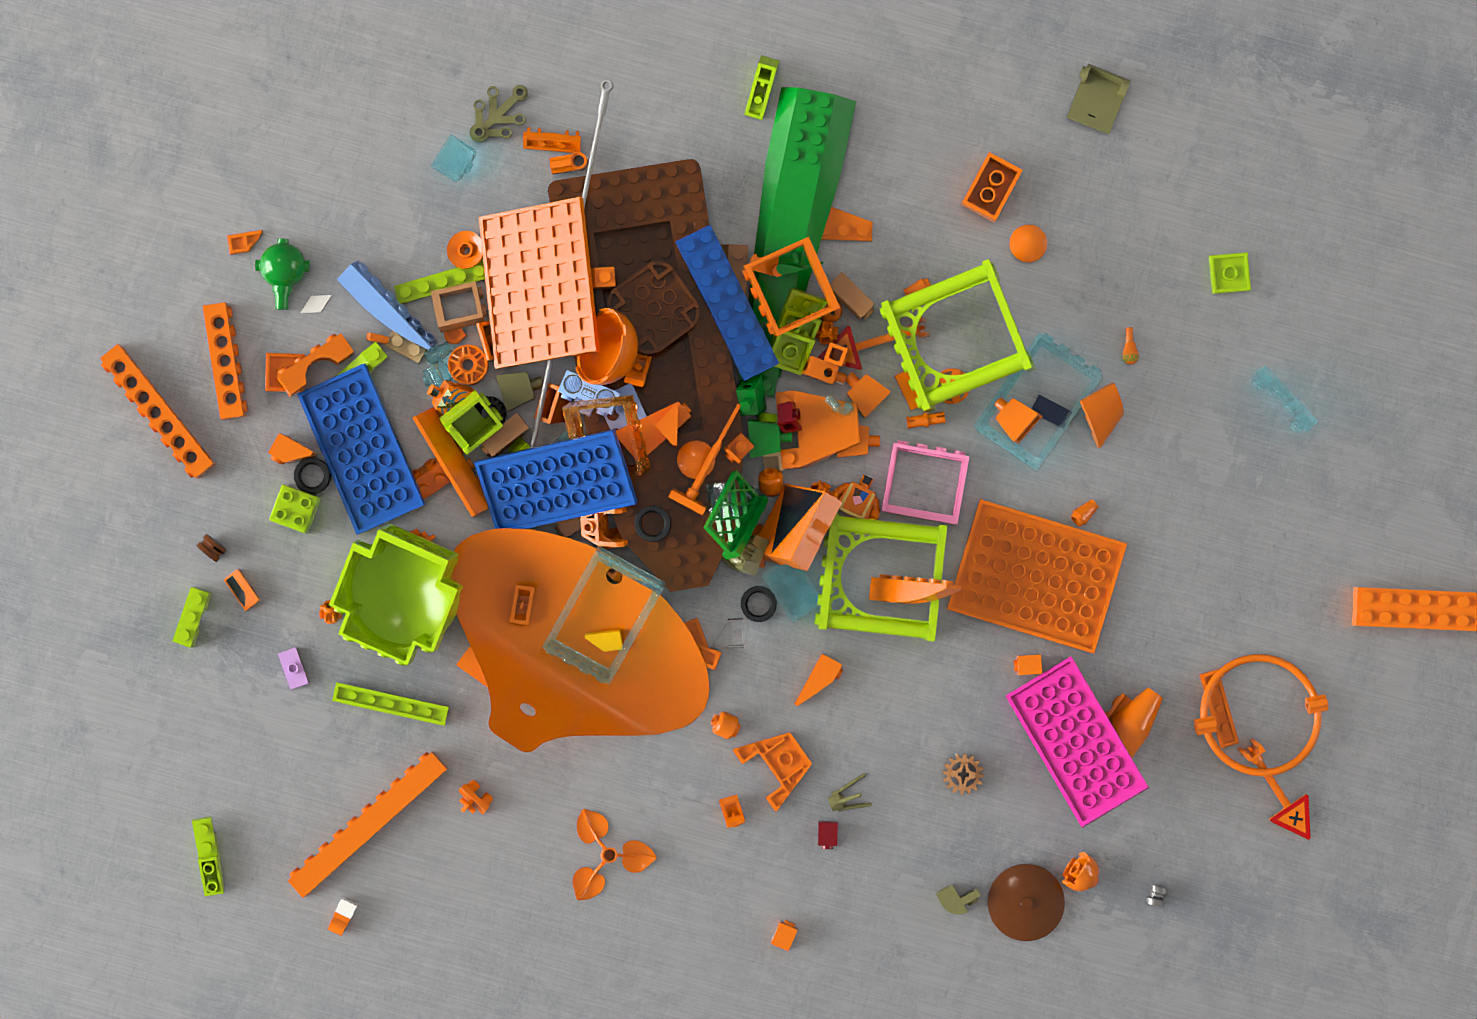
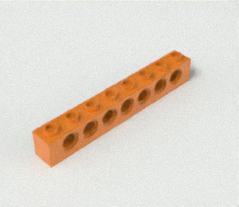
M117 344L100 357L103 362L101 366L104 370L114 375L113 381L119 388L123 387L125 389L127 399L131 403L135 402L137 404L139 414L143 418L147 417L150 423L148 425L155 433L157 431L160 433L162 443L167 448L169 446L174 451L172 455L179 463L181 461L186 466L184 470L191 478L193 476L197 479L216 465L122 345ZM123 362L125 370L122 373H118L117 365ZM135 377L137 385L134 388H130L128 382L131 378ZM147 392L149 400L146 403H142L140 396ZM159 407L161 414L159 417L154 418L152 411L154 408ZM171 422L173 429L171 432L166 433L164 426L166 423ZM182 437L185 440V444L183 447L178 448L176 440ZM191 452L197 455V459L193 463L188 461V455Z

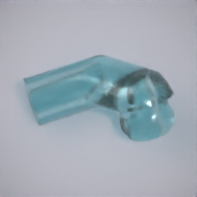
M832 395L825 399V402L835 412L844 416L850 415V412L854 410L849 402L842 406Z

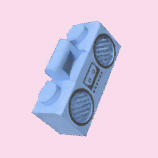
M568 370L558 389V392L562 393V398L572 401L573 398L576 399L572 407L573 410L589 417L594 408L597 409L596 413L607 417L608 414L613 416L622 395L602 385L589 384L583 381L579 375ZM581 399L591 403L590 407L579 404Z

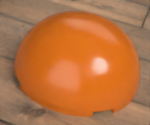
M603 308L596 314L600 351L575 355L578 367L575 368L579 377L593 385H607L620 380L632 368L638 352V337L630 320L619 311Z

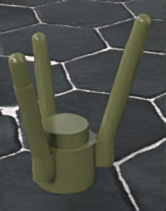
M865 773L840 789L831 792L832 796L828 797V801L832 811L838 810V812L872 806V803L847 805V801L861 797V793L846 798L843 794L839 795L866 776Z

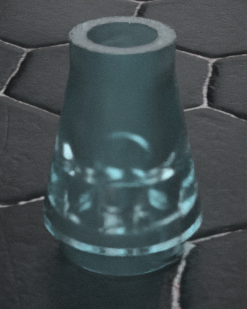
M446 341L429 350L426 349L423 355L429 365L432 366L434 364L437 365L453 349L449 342Z

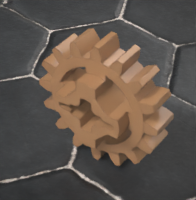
M963 753L962 758H960L956 754L955 760L950 757L951 763L944 764L947 770L942 771V773L947 775V777L943 781L949 782L946 786L947 788L954 787L953 793L960 790V795H963L964 791L971 794L970 789L978 790L975 786L976 784L982 785L979 778L984 777L980 773L983 767L977 766L980 761L976 760L974 762L973 755L967 758L966 753ZM960 762V766L957 769H952L956 763ZM968 762L974 766L976 772L970 771ZM964 766L965 772L968 773V776L964 777L962 783L961 776L958 775V772H962ZM951 777L958 779V786L952 782ZM970 779H975L972 784L966 786V782Z

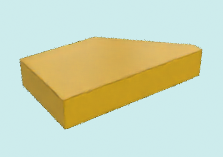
M620 629L585 633V639L603 652L623 650Z

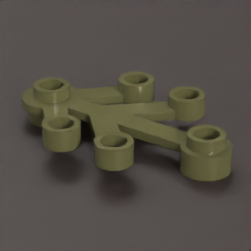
M490 86L487 89L489 96V118L484 123L483 110L485 109V103L480 99L474 102L473 107L476 110L475 124L470 128L469 132L473 141L483 142L487 137L508 139L512 136V131L509 127H503L501 130L489 129L494 123L517 124L519 126L525 123V116L521 113L515 116H503L517 101H524L528 97V90L525 86H515L512 91L513 95L498 109L497 96L499 95V90L495 86ZM491 89L497 91L493 96L489 93ZM522 89L524 91L523 95L518 96L516 94L517 90ZM478 102L483 104L481 109L476 108ZM518 116L523 117V121L521 123H518L516 121V118ZM481 129L483 131L482 135L477 136L475 134L476 130ZM506 129L510 131L508 136L502 134Z

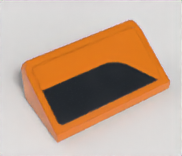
M237 569L224 579L245 611L261 601L240 569Z

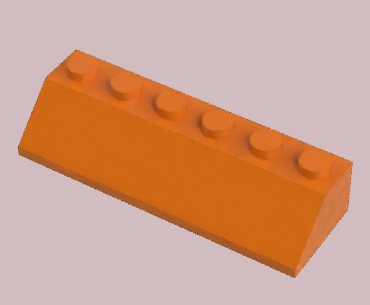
M432 407L414 416L412 419L470 515L475 518L489 510L479 477L473 471L475 466L470 458H465L462 448L442 425L439 418L443 414L436 410L435 407Z

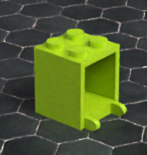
M476 389L439 418L442 425L466 454H469L503 427L501 423L503 418L495 407L490 408L489 405L491 403L483 392L478 393ZM478 402L488 412L489 415L486 418H483L474 407Z

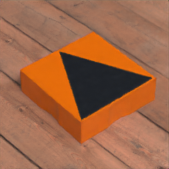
M785 484L759 534L760 537L769 540L762 559L767 562L779 565L787 564L793 568L808 571L842 502L826 491Z

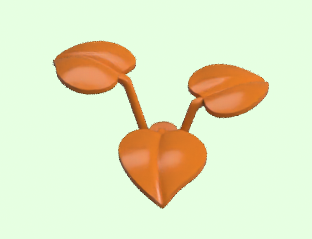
M583 809L578 816L577 834L586 844H591L595 840L603 849L600 854L603 861L594 871L589 867H583L575 872L572 884L577 900L591 899L602 891L605 879L602 875L597 874V872L606 863L614 862L617 857H623V867L632 873L643 871L657 858L650 847L636 840L628 841L623 845V854L617 853L614 848L606 847L599 838L607 834L608 822L603 815L587 809Z

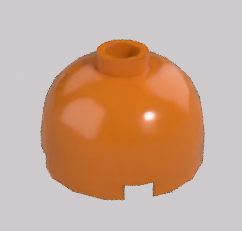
M1085 852L1079 853L1080 857L1078 859L1073 858L1066 866L1062 875L1065 877V881L1062 880V883L1074 891H1086L1095 887L1099 881V866Z

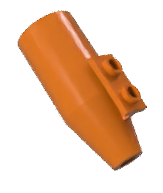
M1148 687L1133 700L1123 693L1120 696L1118 695L1113 700V706L1110 711L1105 712L1131 758L1134 757L1149 736L1163 700L1160 695Z

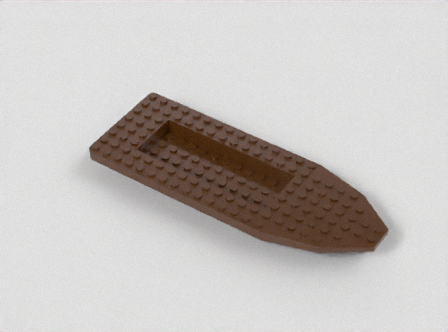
M686 159L592 174L584 208L591 268L614 267L617 287L647 264L653 261L664 262L675 270L700 308V318L690 331L662 351L646 355L652 358L643 387L633 385L647 416L679 402L681 405L685 403L690 408L691 412L689 414L691 418L678 429L677 446H673L666 439L640 463L619 441L638 503L626 506L627 512L612 514L622 539L628 540V547L670 592L709 586L724 550L703 527L713 510L711 487L713 485H726L732 471L737 470L742 476L743 458L739 464L736 461L732 463L725 456L727 452L724 449L740 432L743 434L740 411H738L722 441L721 449L715 458L713 470L705 477L698 490L699 494L696 500L707 506L704 514L701 515L668 497L673 488L686 494L688 488L692 487L695 479L684 475L678 467L677 456L682 446L690 441L698 440L705 442L712 448L738 404L730 352L675 243L710 225L701 168L696 160ZM586 176L551 182L548 187L549 202L582 197ZM614 288L593 289L596 314L600 312V309L607 308V299ZM574 356L576 367H578L577 357ZM624 376L614 383L602 386L615 391L629 383L624 382ZM581 399L582 405L589 408L591 403ZM596 408L593 409L590 417L583 414L587 435L610 430L605 417L596 413ZM616 410L614 411L613 416L610 414L607 415L608 419L611 421L617 420L619 416ZM735 479V488L739 489L738 481ZM723 489L718 492V498L722 493ZM736 492L738 503H740V492ZM728 493L729 503H732L731 493ZM656 505L662 507L671 518L670 532L660 541H646L635 530L634 521L636 515L646 506ZM730 506V516L734 517L733 506ZM724 509L721 512L722 518H725ZM650 512L642 519V529L649 535H657L664 528V519L660 514ZM722 520L723 531H727L726 520ZM731 520L734 531L736 528L735 520ZM714 521L712 527L718 532L716 521ZM724 534L725 542L729 540L728 534Z

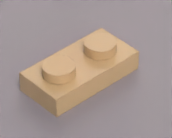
M393 330L389 336L388 344H385L386 347L417 363H420L427 350Z

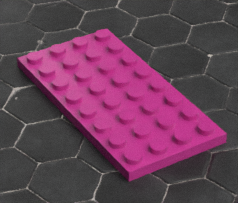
M1071 656L1006 695L1007 700L1082 828L1149 789V786Z

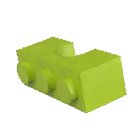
M190 587L172 642L189 648L195 646L200 631L199 624L204 612L208 608L212 596L211 592Z

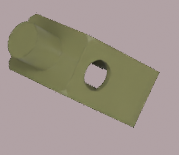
M528 372L496 376L507 412L536 399L534 390L543 388L541 376L530 379Z

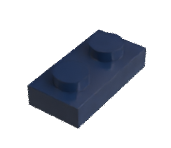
M1038 395L1032 407L1034 411L1043 416V419L1062 429H1065L1073 414L1072 411L1041 395Z

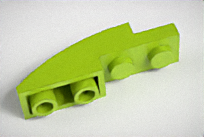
M212 816L192 819L204 896L224 894L221 860Z

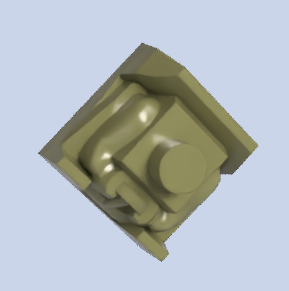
M751 535L740 557L726 560L722 556L721 559L732 570L755 576L769 540L758 535Z

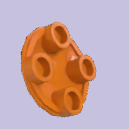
M1026 224L1013 231L1010 237L1009 248L1017 259L1031 263L1039 260L1044 255L1048 241L1045 233L1039 227Z
M698 440L684 444L677 456V464L680 471L687 477L696 479L712 448L705 442ZM714 460V462H713L711 468L709 469L707 475H709L710 472L713 470L714 465H715V460Z

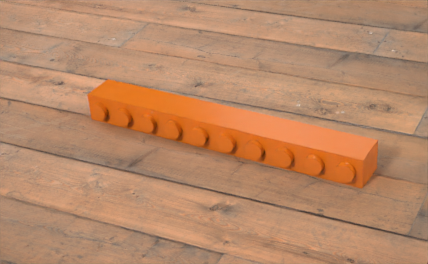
M428 752L424 753L418 759L420 763L414 767L412 764L404 771L406 775L401 780L399 777L390 784L392 788L389 791L385 792L383 790L375 797L377 801L373 805L369 803L361 810L363 812L358 818L354 816L347 822L348 827L344 831L339 829L332 836L334 838L332 842L328 844L326 841L318 848L320 852L315 857L310 855L304 861L306 864L301 869L297 867L289 874L291 878L288 882L302 898L309 894L448 769L434 752L430 754Z

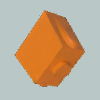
M548 383L541 417L543 422L554 424L566 421L572 401L561 397L562 393L558 392L560 385ZM538 403V406H537V409H536V413H535V416H534L535 419H536V417H537V412H538L539 403Z

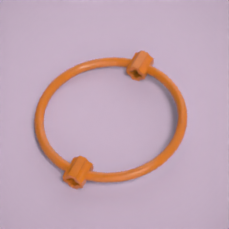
M1246 655L1228 662L1210 679L1202 696L1200 718L1194 719V729L1197 736H1205L1213 752L1231 768L1253 776L1278 775L1299 765L1313 750L1321 730L1322 712L1328 711V700L1325 694H1317L1308 677L1292 663L1272 655ZM1249 662L1277 664L1293 673L1303 683L1310 697L1305 698V707L1308 714L1314 713L1312 734L1304 749L1286 764L1267 769L1242 765L1227 756L1213 738L1212 733L1217 732V724L1214 716H1208L1210 696L1218 681L1227 672L1239 665Z

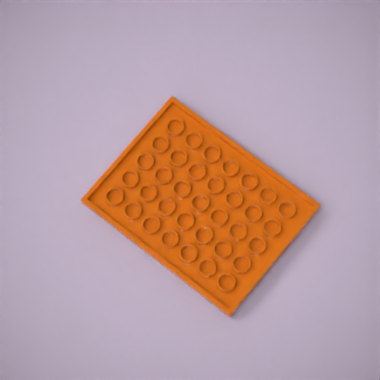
M980 499L954 585L961 586V590L950 596L947 610L1094 654L1127 543Z

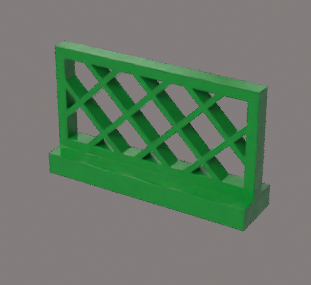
M737 470L732 471L703 527L724 550L722 555L726 560L741 556L769 501L765 495L759 496ZM735 479L738 481L739 489L735 488ZM736 492H740L742 503H738ZM746 492L752 497L749 502H747ZM728 493H731L732 503L730 504L728 503ZM729 506H733L734 517L730 516ZM739 506L743 508L742 516L739 513ZM721 507L724 508L725 518H721ZM722 520H726L727 531H723ZM731 520H735L736 528L734 531ZM714 521H716L718 532L712 527ZM724 534H728V544L725 542Z

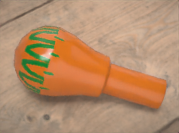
M1133 327L1125 328L1126 342L1122 359L1126 364L1132 365L1138 361L1139 353L1133 338Z

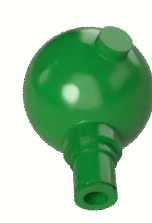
M278 238L276 244L271 245L264 251L260 260H255V271H260L264 280L273 286L275 310H288L292 287L300 282L305 272H310V260H305L301 251L289 244V239Z

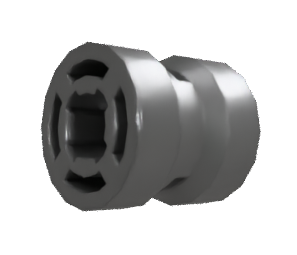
M1150 884V894L1146 897L1145 903L1163 908L1165 904L1164 897L1168 894L1169 889Z

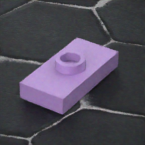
M297 647L278 653L290 690L308 684L309 681Z

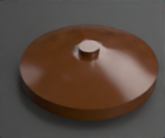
M1018 864L1005 869L995 878L988 893L987 904L993 923L1003 934L1019 941H1034L1047 936L1057 927L1064 913L1065 898L1060 883L1049 871L1033 864Z

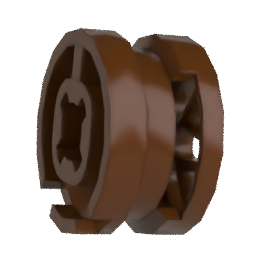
M205 534L204 540L198 542L196 546L210 559L218 562L219 556L227 550L213 537Z

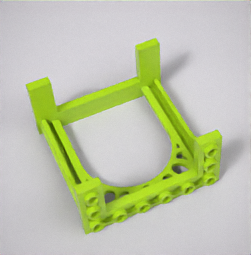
M990 259L982 261L980 266L894 301L886 300L881 303L882 308L879 309L883 319L888 320V333L890 337L894 336L896 341L894 348L897 355L901 354L903 358L901 365L904 372H908L910 380H908L909 386L912 391H916L918 396L915 398L917 406L925 412L936 410V404L1023 369L1027 372L1036 370L1031 355L1024 346L999 283L1000 277L994 262ZM989 281L1018 353L962 375H946L935 371L925 363L917 348L916 330L920 318L936 302ZM918 309L917 316H914L912 313L908 312L910 310L914 312V310ZM901 317H910L913 320V325L911 327L902 326L900 323ZM902 330L910 331L911 338L906 339L905 337H907V335L903 333ZM913 350L916 351V355H915V356H912V355H911V352H912ZM920 366H923L925 368V373H923L920 378L921 370H918V368ZM928 374H934L935 383L931 387H926L924 383ZM940 378H944L946 383H941L942 386L938 387Z
M837 513L828 529L829 535L824 537V547L827 548V554L822 556L821 567H825L824 575L820 574L819 586H823L822 594H818L817 605H820L821 609L819 613H815L814 624L818 625V629L824 630L827 628L924 638L926 641L935 642L939 599L930 602L928 621L870 615L857 609L846 597L841 583V571L846 557L857 545L870 539L885 538L935 544L936 554L933 579L942 580L947 525L927 526L839 516ZM851 532L855 533V535H860V539L854 540ZM840 535H846L850 539L851 545L848 548L840 545ZM836 546L843 551V555L840 558L836 556L838 554ZM835 569L839 570L838 575L834 574ZM837 587L839 589L838 595L830 598V595L834 593L832 589ZM837 598H842L844 600L843 607L839 610H833L831 607L832 602ZM847 607H850L852 609V614L846 612L845 615L842 613L847 609Z

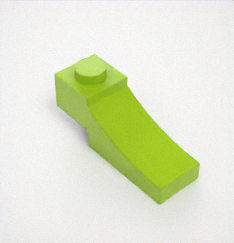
M374 342L337 375L366 363L369 372L372 373L375 368L389 357L380 345Z

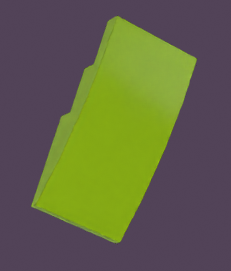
M791 287L777 323L778 328L825 308L827 304L826 299ZM821 317L775 337L773 335L770 346L779 362L774 367L798 375L802 374L815 344L814 338L822 322Z

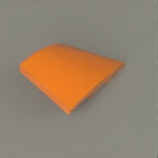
M1110 383L1079 401L1086 414L1085 418L1097 448L1103 445L1124 415L1122 401L1115 383Z

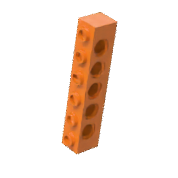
M226 302L204 305L202 307L220 419L228 420L246 417L245 412H248L246 400L243 401L242 393H245L244 383L240 382L239 374H242L241 364L237 363L236 355H239L238 345L234 344L233 339L236 336L235 326L231 325L230 320L233 317L232 307L228 306ZM219 318H223L225 322L222 328H217L215 325ZM222 337H226L228 340L225 347H220L218 343ZM224 356H229L231 359L228 366L222 365L221 361ZM227 375H232L234 378L231 385L225 384L224 380ZM234 393L237 400L235 403L229 404L227 398L230 394Z

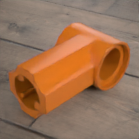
M581 152L549 158L552 175L577 170L583 171L589 164L588 158ZM577 157L584 158L582 166H575L574 161Z

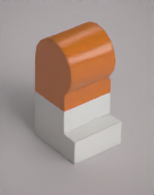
M345 897L341 898L327 930L342 936L359 904Z

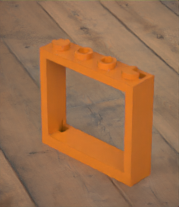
M809 237L744 265L743 275L746 281L750 280L753 286L750 288L754 299L758 298L761 304L758 306L762 317L766 316L769 322L766 324L767 329L775 337L840 308ZM802 246L828 306L778 328L752 268Z

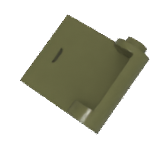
M1088 64L1087 67L1083 66L1079 77H1082L1066 118L1109 135L1131 80Z

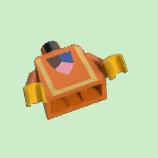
M864 474L859 484L852 481L851 483H843L830 494L842 502L839 510L855 518L878 520L879 499L875 496V492L869 490L874 479Z

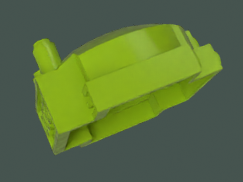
M390 523L378 529L373 545L359 539L353 542L329 606L333 607L334 611L341 614L346 613L338 634L343 636L344 640L359 643L362 648L366 650L372 649L384 658L390 657L402 666H408L414 661L418 648L427 653L435 652L439 649L445 631L454 620L459 606L460 593L463 586L451 579L454 566L458 563L459 554Z

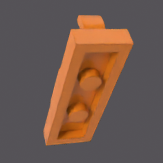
M528 127L527 132H523V149L576 153L581 151V136H579V131H576V135L572 136L569 135V130H566L565 135L553 132L541 133V128H538L537 133L531 132V128Z

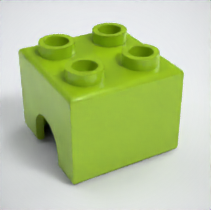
M282 484L269 520L308 534L321 498Z

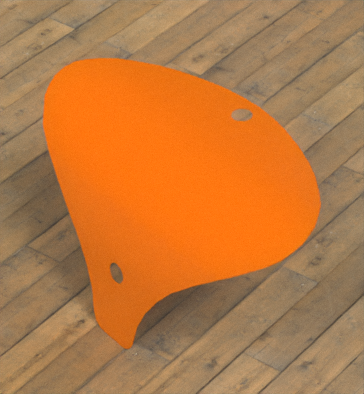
M501 528L483 531L469 536L453 551L458 553L459 556L451 579L463 586L456 614L486 680L491 702L488 725L495 735L518 750L532 752L542 743L570 736L658 735L691 724L705 709L709 696L707 667L692 634L660 593L624 562L582 542L531 529ZM615 568L622 573L623 578L620 583L612 584L607 580L606 573L609 569ZM516 584L535 587L529 625L510 622ZM519 595L518 602L525 600V603H528L529 596ZM517 605L516 613L527 614L528 606H524L521 609V605ZM620 629L623 650L603 652L585 639V633ZM523 703L531 705L536 712L535 715L529 716L521 710L520 705Z

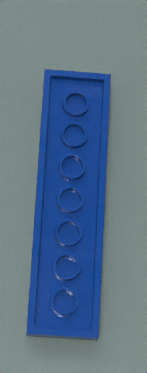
M711 225L676 241L675 243L743 380L745 381L779 364Z

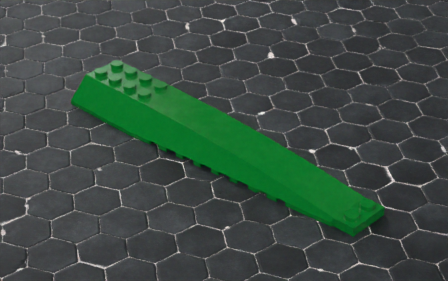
M781 87L765 163L754 254H757V257L762 258L806 237L810 238L816 254H818L819 245L841 177L856 101L804 88ZM803 247L794 249L797 250L800 266L809 265L810 263ZM812 268L779 277L753 271L776 324L791 287L806 292ZM749 289V304L769 344H771L774 334L769 333L766 326L769 322L766 316L762 317L758 308L761 304L758 298L754 299ZM773 366L757 374L762 376L765 396L775 397L778 379L781 377L783 369ZM739 374L737 387L742 379L741 374Z

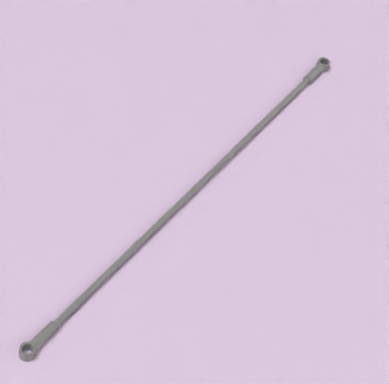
M603 80L601 82L602 94L597 113L599 116L582 194L584 208L603 116L606 113L610 91L614 88V84L610 80ZM609 82L610 87L605 89L604 85ZM553 359L548 360L530 448L536 446Z

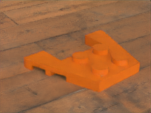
M791 732L733 749V752L742 764L755 755L760 754L780 782L781 787L765 797L775 812L812 765Z

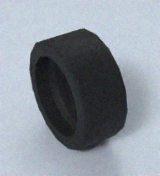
M315 457L306 458L296 465L294 481L301 491L317 494L329 486L331 473L323 460ZM310 464L319 466L324 474L322 482L316 487L305 485L301 479L302 470Z
M656 505L646 506L636 515L634 521L635 530L642 539L649 542H657L664 539L670 532L671 518L662 507ZM650 512L658 513L664 519V528L657 535H649L642 529V519Z
M755 586L749 588L743 594L741 609L747 619L753 622H763L771 618L775 613L777 601L770 589L763 586ZM763 593L769 598L770 608L765 614L754 615L749 611L747 601L752 594Z

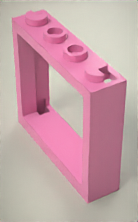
M900 440L897 443H893L881 512L957 525L969 456H965L966 452L954 450V453H948L946 448L935 447V450L927 449L928 445L916 444V447L909 446V442ZM898 450L961 462L952 516L888 504Z

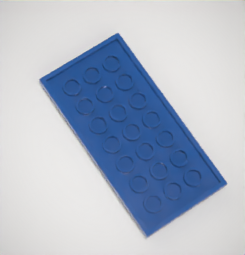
M366 363L297 394L356 535L426 505Z
M615 429L486 458L474 463L495 529H527L638 503Z

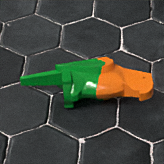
M792 250L788 254L776 257L752 268V270L779 277L811 268V265L800 266L797 250ZM754 254L750 259V263L761 257H757V254Z

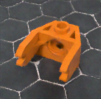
M627 507L581 516V536L603 547H624L628 545V540L609 538L608 513L619 514L627 512Z

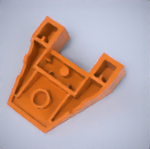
M794 390L776 392L777 412L778 404L787 401L795 402L796 408L800 410L801 419L798 421L802 426V430L797 431L799 448L781 450L782 469L808 468L836 453L861 443L857 404Z

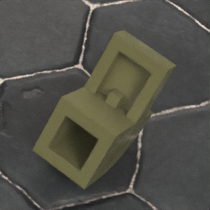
M952 884L935 893L942 906L948 912L957 915L967 913L968 911L964 905L967 903L969 906L979 901L978 897L981 896L977 888H974L959 897Z

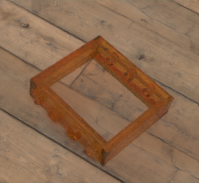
M633 395L569 402L562 408L569 439L585 436L579 410L623 405L636 465H627L629 475L640 476L650 469V460L645 450L646 442L642 437V425L640 420H638L637 404L634 401Z

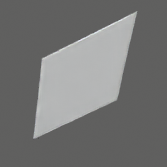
M331 295L311 296L301 313L321 312Z

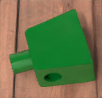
M755 375L745 381L742 378L736 390L738 404L741 405L739 409L740 415H759L767 410L762 376Z
M748 420L749 441L754 445L750 450V458L780 452L781 443L792 442V432L784 434L780 431L777 422Z

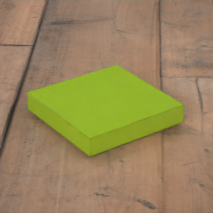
M1248 252L1209 256L1212 294L1251 291Z

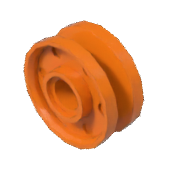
M461 345L454 349L449 356V373L455 381L462 385H477L484 380L488 373L489 363L486 355L477 346ZM467 360L473 362V367L470 370L463 368V364Z

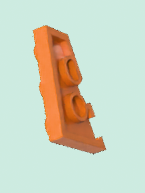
M831 207L821 240L872 242L873 222Z

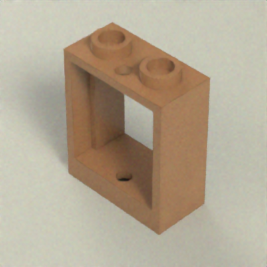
M843 272L830 283L835 297L859 320L862 318L866 320L874 312L873 307L875 304Z
M476 281L431 291L437 324L441 333L485 322L484 316H488L485 304H481L480 299L484 298L482 287L477 286ZM473 291L478 314L446 321L441 298Z
M516 413L503 423L502 428L482 443L481 449L488 457L498 456L531 429L522 417Z

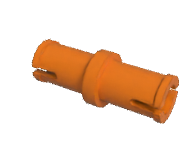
M944 411L931 414L925 412L923 415L906 417L908 429L921 426L927 428L929 425L946 423Z

